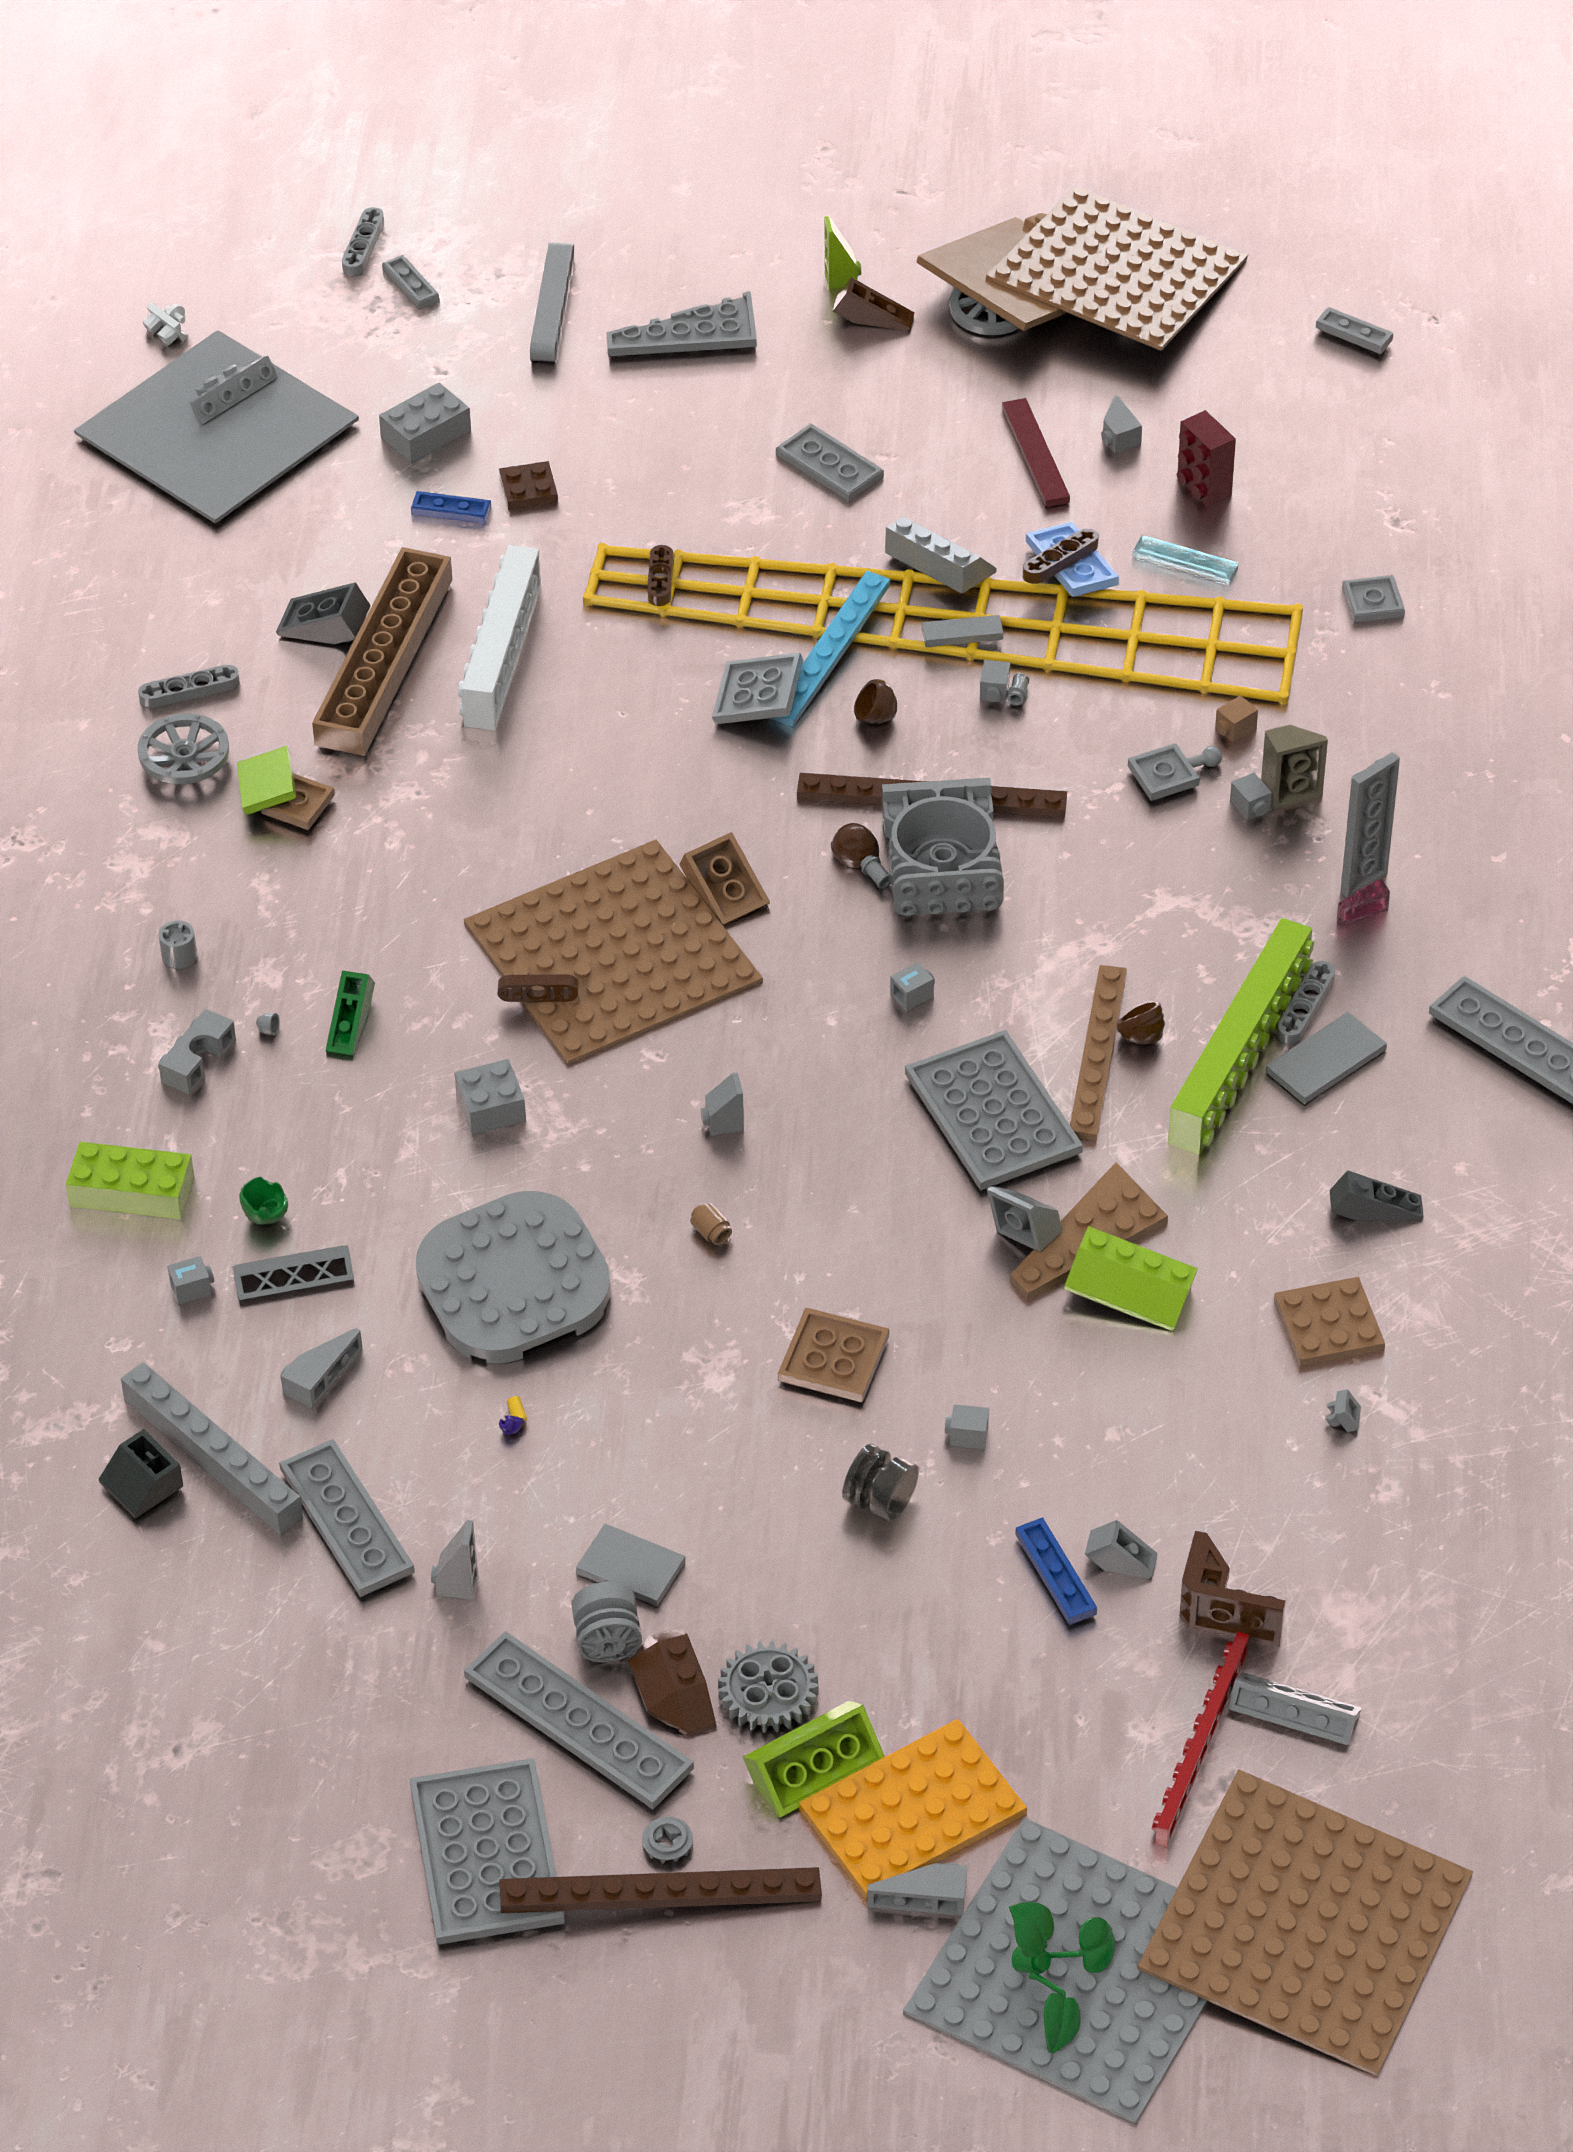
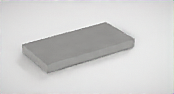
M811 423L776 447L777 456L848 502L884 477L883 469Z
M1346 1012L1267 1064L1266 1073L1299 1101L1306 1104L1384 1052L1387 1048V1043L1350 1012Z

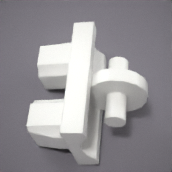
M152 302L147 306L150 314L142 323L150 333L154 334L162 326L163 328L157 335L167 346L177 338L182 342L188 338L187 334L181 331L180 323H184L186 318L184 317L185 309L180 304L166 306L165 312Z

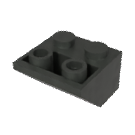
M142 1429L118 1446L99 1477V1483L134 1518H137L183 1487L180 1464L145 1429Z

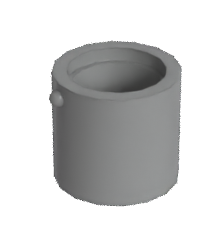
M175 920L164 924L160 928L158 936L163 963L173 969L187 968L192 965L198 958L193 927L185 921Z

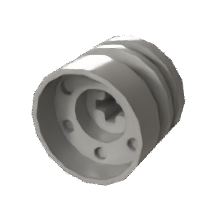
M600 1582L584 1587L575 1594L571 1601L579 1652L584 1658L593 1662H614L629 1657L639 1649L642 1644V1634L639 1618L637 1617L635 1595L629 1586L620 1582Z

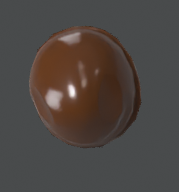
M873 679L866 683L854 704L856 719L864 723L876 725L892 721L897 713L896 695L893 689L881 679Z
M849 823L839 828L831 842V850L835 858L846 867L861 868V862L865 857L869 855L879 856V845L874 834L865 826L857 823Z
M1146 1002L1132 1009L1117 1021V1031L1125 1040L1133 1044L1149 1045L1159 1042L1163 1037L1165 1027L1164 1014L1160 1002Z

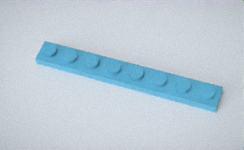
M868 570L865 572L803 662L790 715L770 719L791 727L795 726L890 587L889 578Z

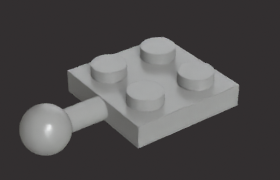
M1177 743L1130 757L1128 758L1127 766L1152 801L1199 786L1200 777L1194 770V767L1204 764L1208 767H1215L1221 763L1223 756L1218 747L1208 746L1200 755L1186 758Z

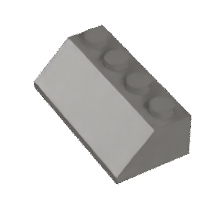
M902 517L886 527V554L960 593L966 592L997 572V568L983 558L912 522L910 519Z

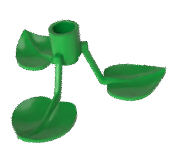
M1021 1902L1009 1906L1018 1945L1012 1954V1966L1017 1972L1029 1973V1979L1037 1980L1057 1992L1051 1993L1048 1996L1044 2006V2029L1048 2053H1055L1072 2041L1078 2033L1081 2021L1080 2009L1074 1998L1066 1997L1064 1989L1039 1974L1049 1969L1051 1958L1083 1956V1966L1087 1972L1099 1973L1105 1970L1112 1961L1115 1952V1937L1112 1927L1106 1920L1100 1917H1092L1087 1919L1080 1929L1079 1945L1081 1950L1047 1952L1045 1950L1048 1946L1046 1941L1050 1939L1054 1932V1921L1050 1910L1040 1903Z

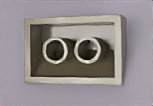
M1293 725L1265 731L1261 781L1272 792V810L1323 797L1328 744L1326 736Z

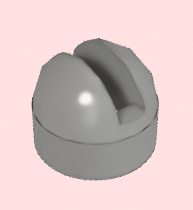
M262 1013L256 1021L258 1030L265 1035H276L280 1025L278 1014Z

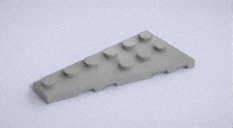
M751 291L743 293V297L734 300L731 297L724 298L722 303L713 306L703 304L672 313L671 318L660 321L659 318L651 319L650 324L644 326L631 325L606 332L608 356L757 347Z

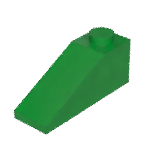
M342 970L326 1052L354 1056L370 1010L375 982L369 974Z

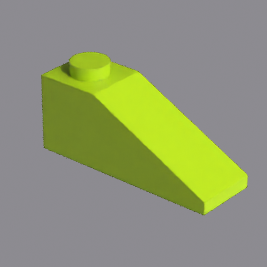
M824 216L825 278L828 289L843 288L851 277L858 281V276L862 274L860 261L855 260L853 250L831 218Z

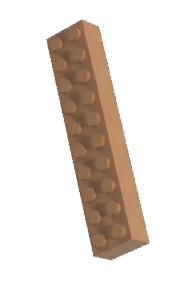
M405 547L401 548L312 722L315 746L365 756L453 580L451 557Z

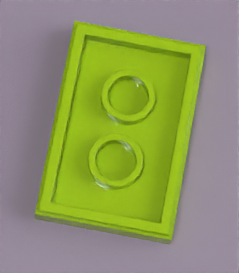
M287 745L237 762L241 803L245 815L296 798L291 755Z

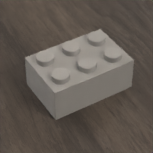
M439 382L379 414L381 438L410 463L471 431L470 408Z

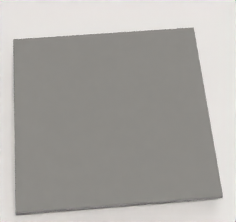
M217 330L74 430V434L212 522L217 523L357 422L359 416L272 363L277 374L275 380L206 423L199 424L190 402L198 397L196 389L203 386V381L210 377L221 375L222 369L235 364L236 367H247L262 357Z
M1024 1817L903 2009V2014L1129 2122L1137 2124L1208 2001L1137 1969L1177 1887ZM1021 1902L1040 1903L1050 1910L1054 1921V1932L1050 1939L1046 1941L1048 1946L1045 1950L1047 1952L1081 1950L1079 1932L1083 1923L1092 1917H1100L1106 1920L1112 1927L1115 1937V1952L1112 1961L1105 1970L1099 1973L1087 1972L1083 1966V1956L1051 1958L1049 1969L1039 1974L1064 1989L1066 1997L1074 1998L1080 2009L1081 2021L1078 2033L1072 2041L1055 2053H1048L1044 2029V2006L1048 1996L1051 1993L1057 1992L1037 1980L1029 1979V1973L1017 1972L1012 1966V1954L1018 1945L1009 1906Z

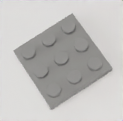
M801 653L727 661L712 715L715 724L789 716L803 663Z

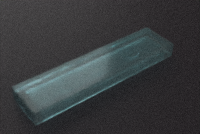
M1144 535L1140 537L1132 553V558L1228 586L1238 570V562Z

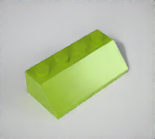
M1088 1226L1074 1259L1064 1290L1174 1331L1198 1268Z
M847 1701L743 1756V1760L755 1787L778 1817H782L799 1808L800 1801L884 1758L885 1755L864 1705Z

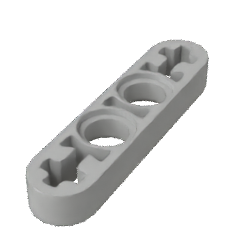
M370 207L361 214L342 257V270L347 276H358L366 268L384 226V212L380 208ZM366 232L372 233L371 235H361ZM365 248V250L356 251L354 249Z
M222 665L148 682L138 689L139 701L145 708H156L233 690L240 683L239 671L233 665ZM199 681L208 682V684L204 686L195 685ZM173 687L183 688L179 692L170 691Z
M1317 961L1311 965L1278 1023L1277 1037L1282 1043L1292 1045L1302 1039L1334 983L1335 968L1331 963ZM1323 973L1320 982L1317 981V977ZM1307 990H1315L1319 994L1317 996L1311 997L1306 995L1304 992ZM1301 1008L1305 1009L1308 1013L1297 1015L1294 1013V1010ZM1292 1023L1295 1024V1030L1292 1029L1288 1032L1292 1027Z

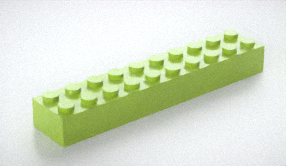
M1281 917L1170 1106L1168 1145L1200 1155L1204 1146L1211 1144L1215 1127L1222 1125L1226 1108L1233 1106L1237 1089L1244 1087L1248 1070L1250 1068L1254 1069L1256 1066L1259 1051L1261 1049L1265 1050L1271 1030L1276 1031L1282 1011L1285 1012L1291 1002L1292 994L1296 993L1302 982L1303 975L1307 974L1313 964V959H1310V955L1315 941L1311 940V927Z

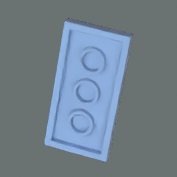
M1068 522L1026 533V543L1038 555L1079 529L1073 522ZM1097 550L1054 575L1072 597L1119 585V576Z

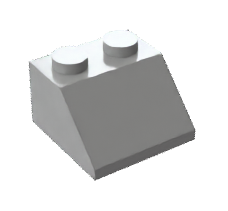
M993 1186L987 1189L998 1233L1041 1252L1062 1232L1060 1215L1053 1206L1045 1205L1034 1200L1031 1196L1021 1194L1015 1190Z

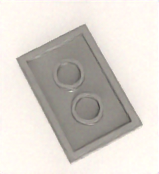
M604 1523L576 1566V1574L598 1583L607 1581L620 1582L630 1587L634 1592L635 1598L658 1607L686 1561L685 1556Z

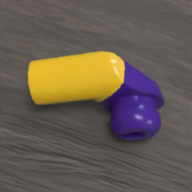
M518 1396L510 1397L507 1400L510 1415H505V1421L502 1419L499 1421V1427L506 1435L516 1434L527 1421L521 1398Z

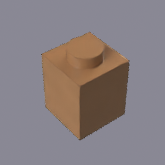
M1240 695L1216 709L1215 729L1233 743L1257 729L1258 709Z

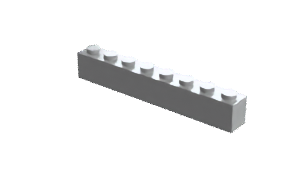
M142 1362L121 1378L124 1401L279 1535H282L303 1519L301 1499L296 1492L147 1364Z

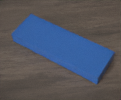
M416 491L411 505V515L486 524L492 506L491 500Z

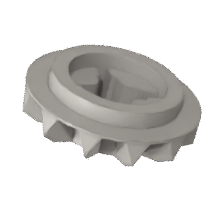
M661 1817L650 1822L644 1829L642 1835L643 1849L649 1853L651 1859H660L662 1863L666 1860L677 1862L679 1857L688 1855L690 1847L693 1846V1834L690 1827L684 1821L675 1817ZM663 1833H665V1835L668 1836L670 1840H673L672 1847L667 1846L666 1843H662Z

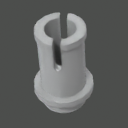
M1016 673L1013 676L1011 687L1007 690V699L1013 705H1021L1027 699L1026 690L1030 679L1026 676L1023 682L1024 673Z
M869 855L862 860L861 870L863 874L869 875L878 888L884 889L891 884L890 874L881 865V860L878 857Z

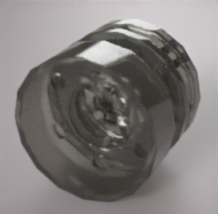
M873 1443L867 1444L857 1454L848 1470L842 1489V1497L846 1502L850 1504L855 1503L861 1509H865L870 1505V1512L885 1521L893 1522L904 1511L913 1495L919 1476V1468L916 1464L900 1456L894 1457L891 1460L889 1451L881 1450L879 1446Z

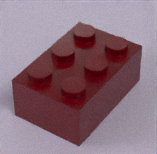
M1204 410L1182 420L1180 423L1177 479L1181 485H1184L1193 493L1197 500H1200L1206 507H1209L1232 496L1236 438L1212 415Z

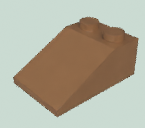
M732 832L683 855L679 865L687 880L723 926L770 904V900Z

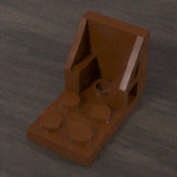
M1195 1531L1182 1578L1180 1617L1189 1628L1235 1637L1239 1631L1248 1634L1249 1640L1280 1646L1286 1600L1277 1599L1273 1596L1252 1594L1240 1589L1226 1588L1230 1572L1229 1566L1208 1533Z

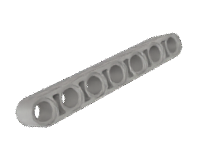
M549 242L530 342V361L556 362L574 262L573 243Z

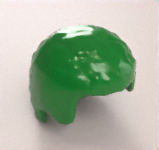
M256 1177L245 1183L239 1194L240 1204L245 1216L249 1221L256 1224L269 1225L283 1218L287 1212L288 1198L279 1182L272 1183L263 1177Z

